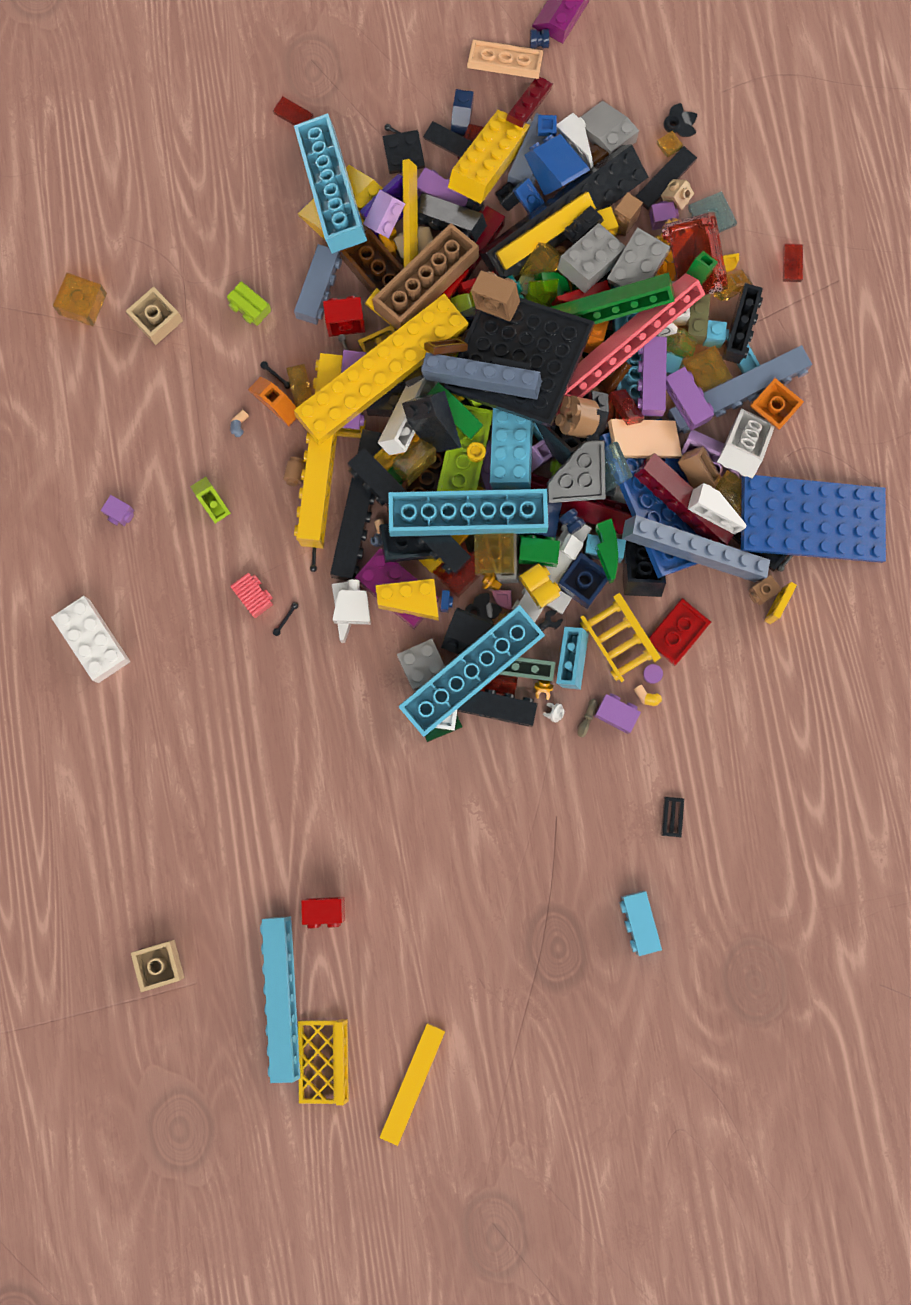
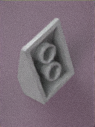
M601 101L581 116L586 124L585 130L588 140L592 145L600 146L608 151L609 154L621 145H633L637 141L639 134L637 127L627 116L604 101Z

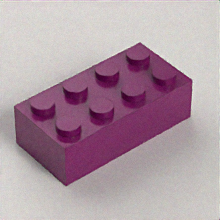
M381 549L375 553L355 577L356 580L360 581V585L376 598V585L418 581L397 562L385 563L383 550ZM394 612L413 629L425 618Z

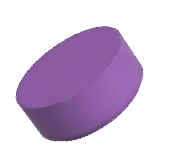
M656 664L648 665L643 671L644 680L650 684L658 683L663 677L661 667Z

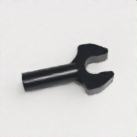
M557 610L545 613V621L537 625L541 631L548 627H552L554 630L560 627L563 619H559L557 622L551 621V617L557 613Z

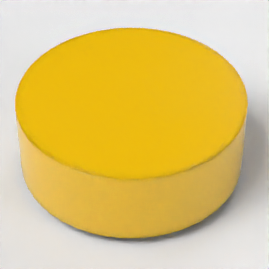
M473 442L467 447V457L470 461L480 462L485 458L486 449L482 443Z

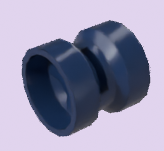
M530 29V48L536 49L540 46L543 49L549 48V29H543L542 31Z
M575 508L566 512L559 519L562 524H567L569 534H574L586 524L583 519L577 517L578 512Z

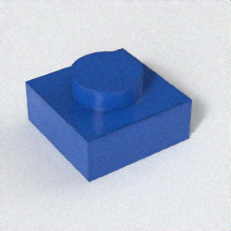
M538 115V136H550L551 134L556 136L557 115Z
M442 590L441 612L448 613L449 608H453V596H450V591Z

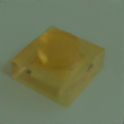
M673 131L657 141V145L667 158L679 151L683 146Z

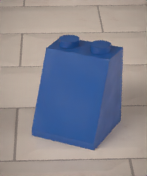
M551 134L543 139L544 143L542 145L537 142L529 147L530 152L524 155L544 196L590 170L561 134L553 137Z

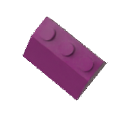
M548 0L532 24V27L538 31L549 29V37L563 44L590 0Z

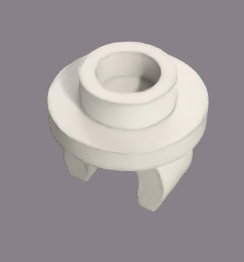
M547 703V706L552 708V711L550 713L544 712L543 715L555 723L561 720L564 716L562 704L557 703L554 705Z

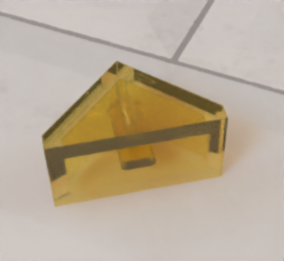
M678 328L677 333L666 336L667 351L692 359L698 341L684 328Z

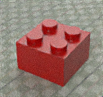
M348 296L346 299L330 298L327 301H323L325 323L329 337L339 336L340 334L365 333L361 297Z
M345 897L307 898L301 900L302 925H307L308 929L319 928L321 924H327V928L341 926V923L345 921Z

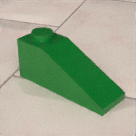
M437 383L428 394L445 391L456 428L471 440L483 427V424L447 389Z

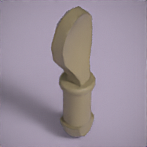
M592 699L588 703L589 706L584 715L585 720L578 726L577 733L579 737L583 738L586 735L590 721L593 720L596 706H598L596 699Z

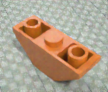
M260 376L248 389L251 394L287 426L290 427L297 419L294 414V410L297 407L271 381Z

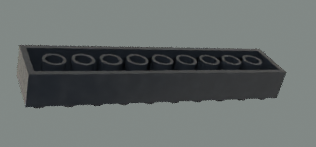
M621 145L590 168L588 172L579 176L481 249L479 254L489 271H494L498 277L503 279L511 275L515 278L542 258L545 252L554 249L566 240L567 237L563 234V231L507 270L503 269L496 255L497 251L583 193L589 192L596 207L595 210L599 211L610 207L625 196L627 192L629 193L649 178L633 145Z

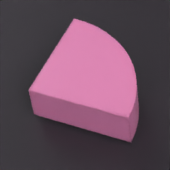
M511 590L492 591L494 601L501 608L512 610Z

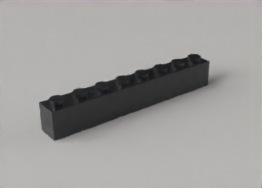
M363 429L357 454L363 448L372 456L379 452L382 447L378 444L382 433ZM351 478L330 571L331 578L344 581L355 579L356 575L360 572V567L357 565L359 559L362 560L364 548L361 547L363 541H366L368 536V530L365 529L367 523H370L372 518L370 507L375 504L374 498L376 496L371 491L368 493L361 484L363 482L359 478Z
M365 448L347 463L349 474L354 479L359 478L363 482L361 484L368 493L371 491L376 496L374 499L381 506L385 505L389 509V492H407ZM450 535L415 536L416 538H414L421 547L425 546L429 550L427 553L434 561L438 559L443 564L441 568L448 575L451 573L453 576H456L471 561V556Z

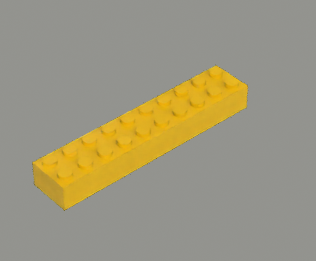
M443 294L294 410L295 417L316 443L321 445L422 366L426 352L429 353L424 349V343L458 338L467 330L468 322L448 297Z
M320 353V359H316L315 365L317 378L314 377L313 380L315 393L341 374L343 355ZM307 432L306 444H308V451L305 450L304 452L306 468L302 469L301 480H303V488L300 487L299 490L301 506L297 507L299 523L295 525L294 536H296V540L303 547L323 549L337 435L336 433L333 434L321 445H318Z

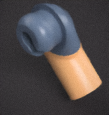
M241 410L231 420L230 432L235 437H240L244 433L241 429V423L249 417L244 410Z
M383 519L374 522L377 532L374 537H371L370 542L376 547L382 545L379 525L384 524Z

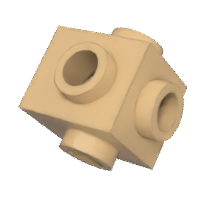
M673 179L661 197L667 202L674 201L675 208L682 210L689 203L694 192L688 181Z

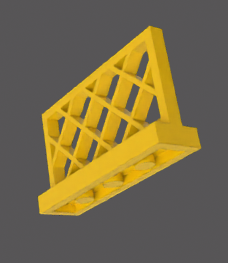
M348 1019L298 1021L300 1062L299 1104L345 1105L349 1101ZM304 1025H310L316 1031L310 1038L304 1034ZM325 1025H333V1034L329 1039L320 1031ZM317 1034L325 1040V1043L319 1049L311 1041ZM308 1044L316 1051L310 1059L304 1054V1048ZM327 1044L333 1049V1055L330 1059L321 1052ZM317 1054L326 1062L320 1069L311 1062ZM308 1064L316 1072L310 1080L304 1074V1068ZM327 1064L333 1069V1076L329 1080L321 1072ZM317 1075L326 1082L320 1090L312 1083ZM308 1085L317 1093L313 1098H304V1089ZM327 1085L334 1091V1098H326L322 1094Z

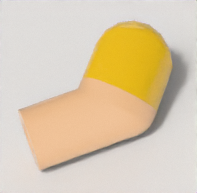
M643 685L634 689L641 703L645 705L657 706L662 701L660 694L647 693Z

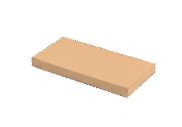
M472 40L467 68L539 79L543 50Z
M611 419L608 421L614 458H648L653 453H656L660 458L679 459L682 457L676 421Z

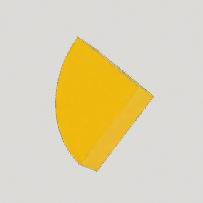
M739 253L720 257L723 276L730 274L736 268L739 261Z

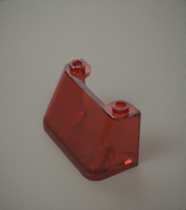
M709 212L663 224L662 236L671 245L677 280L687 273L695 258L704 251L718 261L708 279L701 285L705 295L728 289V279L715 213Z

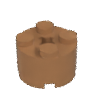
M565 396L562 400L560 414L556 416L555 423L565 435L588 438L587 436L593 435L598 427L600 415H597V409H599V405L591 399Z

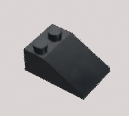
M445 391L416 397L402 403L407 422L431 454L462 447Z
M626 540L623 557L624 595L662 597L666 585V577H657L645 546Z

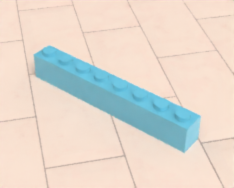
M291 916L262 919L260 925V932L263 935L261 952L264 955L262 972L265 975L263 992L266 995L264 1012L267 1016L265 1031L268 1036V1076L270 1077V1083H292L300 1079Z

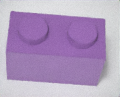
M612 693L610 695L606 694L594 717L627 734L631 733L641 713L637 710L638 707L629 702L626 705L620 701V697Z

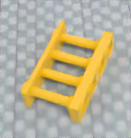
M618 593L613 596L615 600L612 602L613 605L589 620H586L584 615L581 616L582 622H580V625L585 631L591 633L613 668L610 673L616 681L620 680L622 683L625 681L622 675L646 660H653L655 663L661 657L622 595ZM616 611L623 612L625 617L622 622L596 636L591 628L593 625ZM626 627H632L635 631L633 637L607 653L601 643ZM638 643L639 645L642 643L646 649L643 651V654L617 669L611 659Z

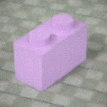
M379 190L363 225L389 238L405 203Z

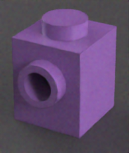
M662 201L658 204H653L649 212L652 230L662 229L668 219L679 218L678 209L675 208L674 201Z
M112 495L109 496L100 510L108 516L107 520L116 526L118 523L125 526L134 516V510L131 506Z

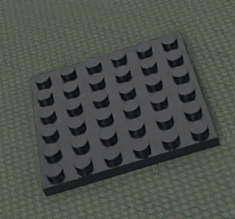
M520 297V303L511 321L477 310L464 340L468 344L467 351L459 352L457 358L492 364L493 357L531 363L533 371L540 372L542 380L538 399L445 384L444 388L452 394L551 427L594 328V321Z

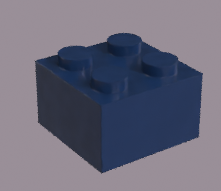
M580 553L559 581L558 586L561 591L588 609L608 580L601 566L583 553Z

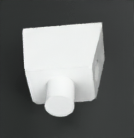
M348 580V590H339L333 614L334 623L371 625L367 591L359 590V580Z

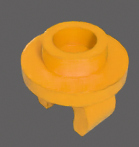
M494 572L491 574L487 573L482 579V588L484 589L490 587L498 591L502 584L495 580L496 574Z
M539 680V682L535 683L536 698L539 699V694L545 692L546 700H549L550 691H553L554 688L550 681Z

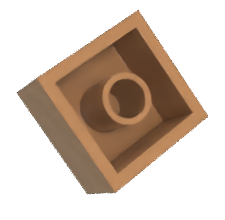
M480 271L471 289L476 309L511 321L520 303L517 284L509 278L503 279L498 277L493 272Z

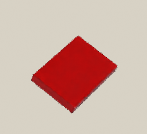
M681 598L650 635L649 640L659 654L676 666L711 624V621Z

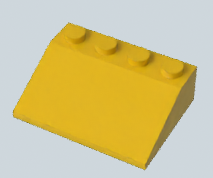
M348 165L346 170L358 211H360L383 188L374 179ZM313 198L298 213V216L325 240ZM360 214V218H361L362 225H363L364 219H363L362 215Z

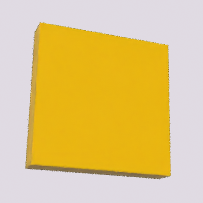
M789 582L781 588L782 591L777 594L764 622L772 624L780 619L797 584Z

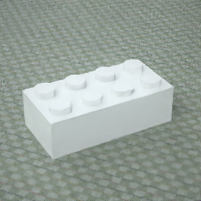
M741 408L717 462L726 468H731L741 475L753 479L763 461L775 427L767 420Z
M82 596L51 617L92 681L100 683L131 662L92 602L85 596Z

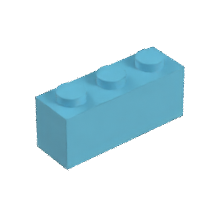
M564 627L556 681L562 688L581 690L589 633L583 628Z
M640 891L621 896L622 901L619 902L622 914H626L627 921H624L627 933L631 932L632 940L630 941L632 952L642 956L661 951L662 947L647 892Z

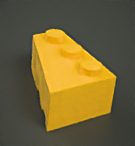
M434 579L376 585L379 609L439 621Z

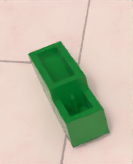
M612 519L598 523L595 527L600 540V544L596 545L595 550L609 584L614 582L618 568V542Z

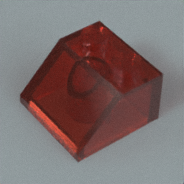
M468 551L466 552L471 556V561L456 576H453L451 573L448 575L441 568L442 563L432 572L458 598L485 572V566Z

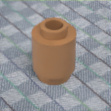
M290 457V461H287L283 477L287 485L297 486V484L302 483V469L306 467L303 459Z

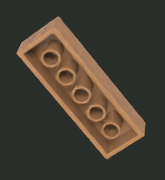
M450 223L372 298L374 310L398 330L433 303L479 258V246Z

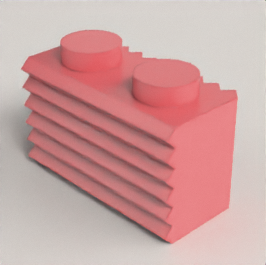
M248 572L230 585V587L251 615L257 618L273 606L270 601L273 598L267 590L262 591L259 587L262 583L256 575L251 576Z

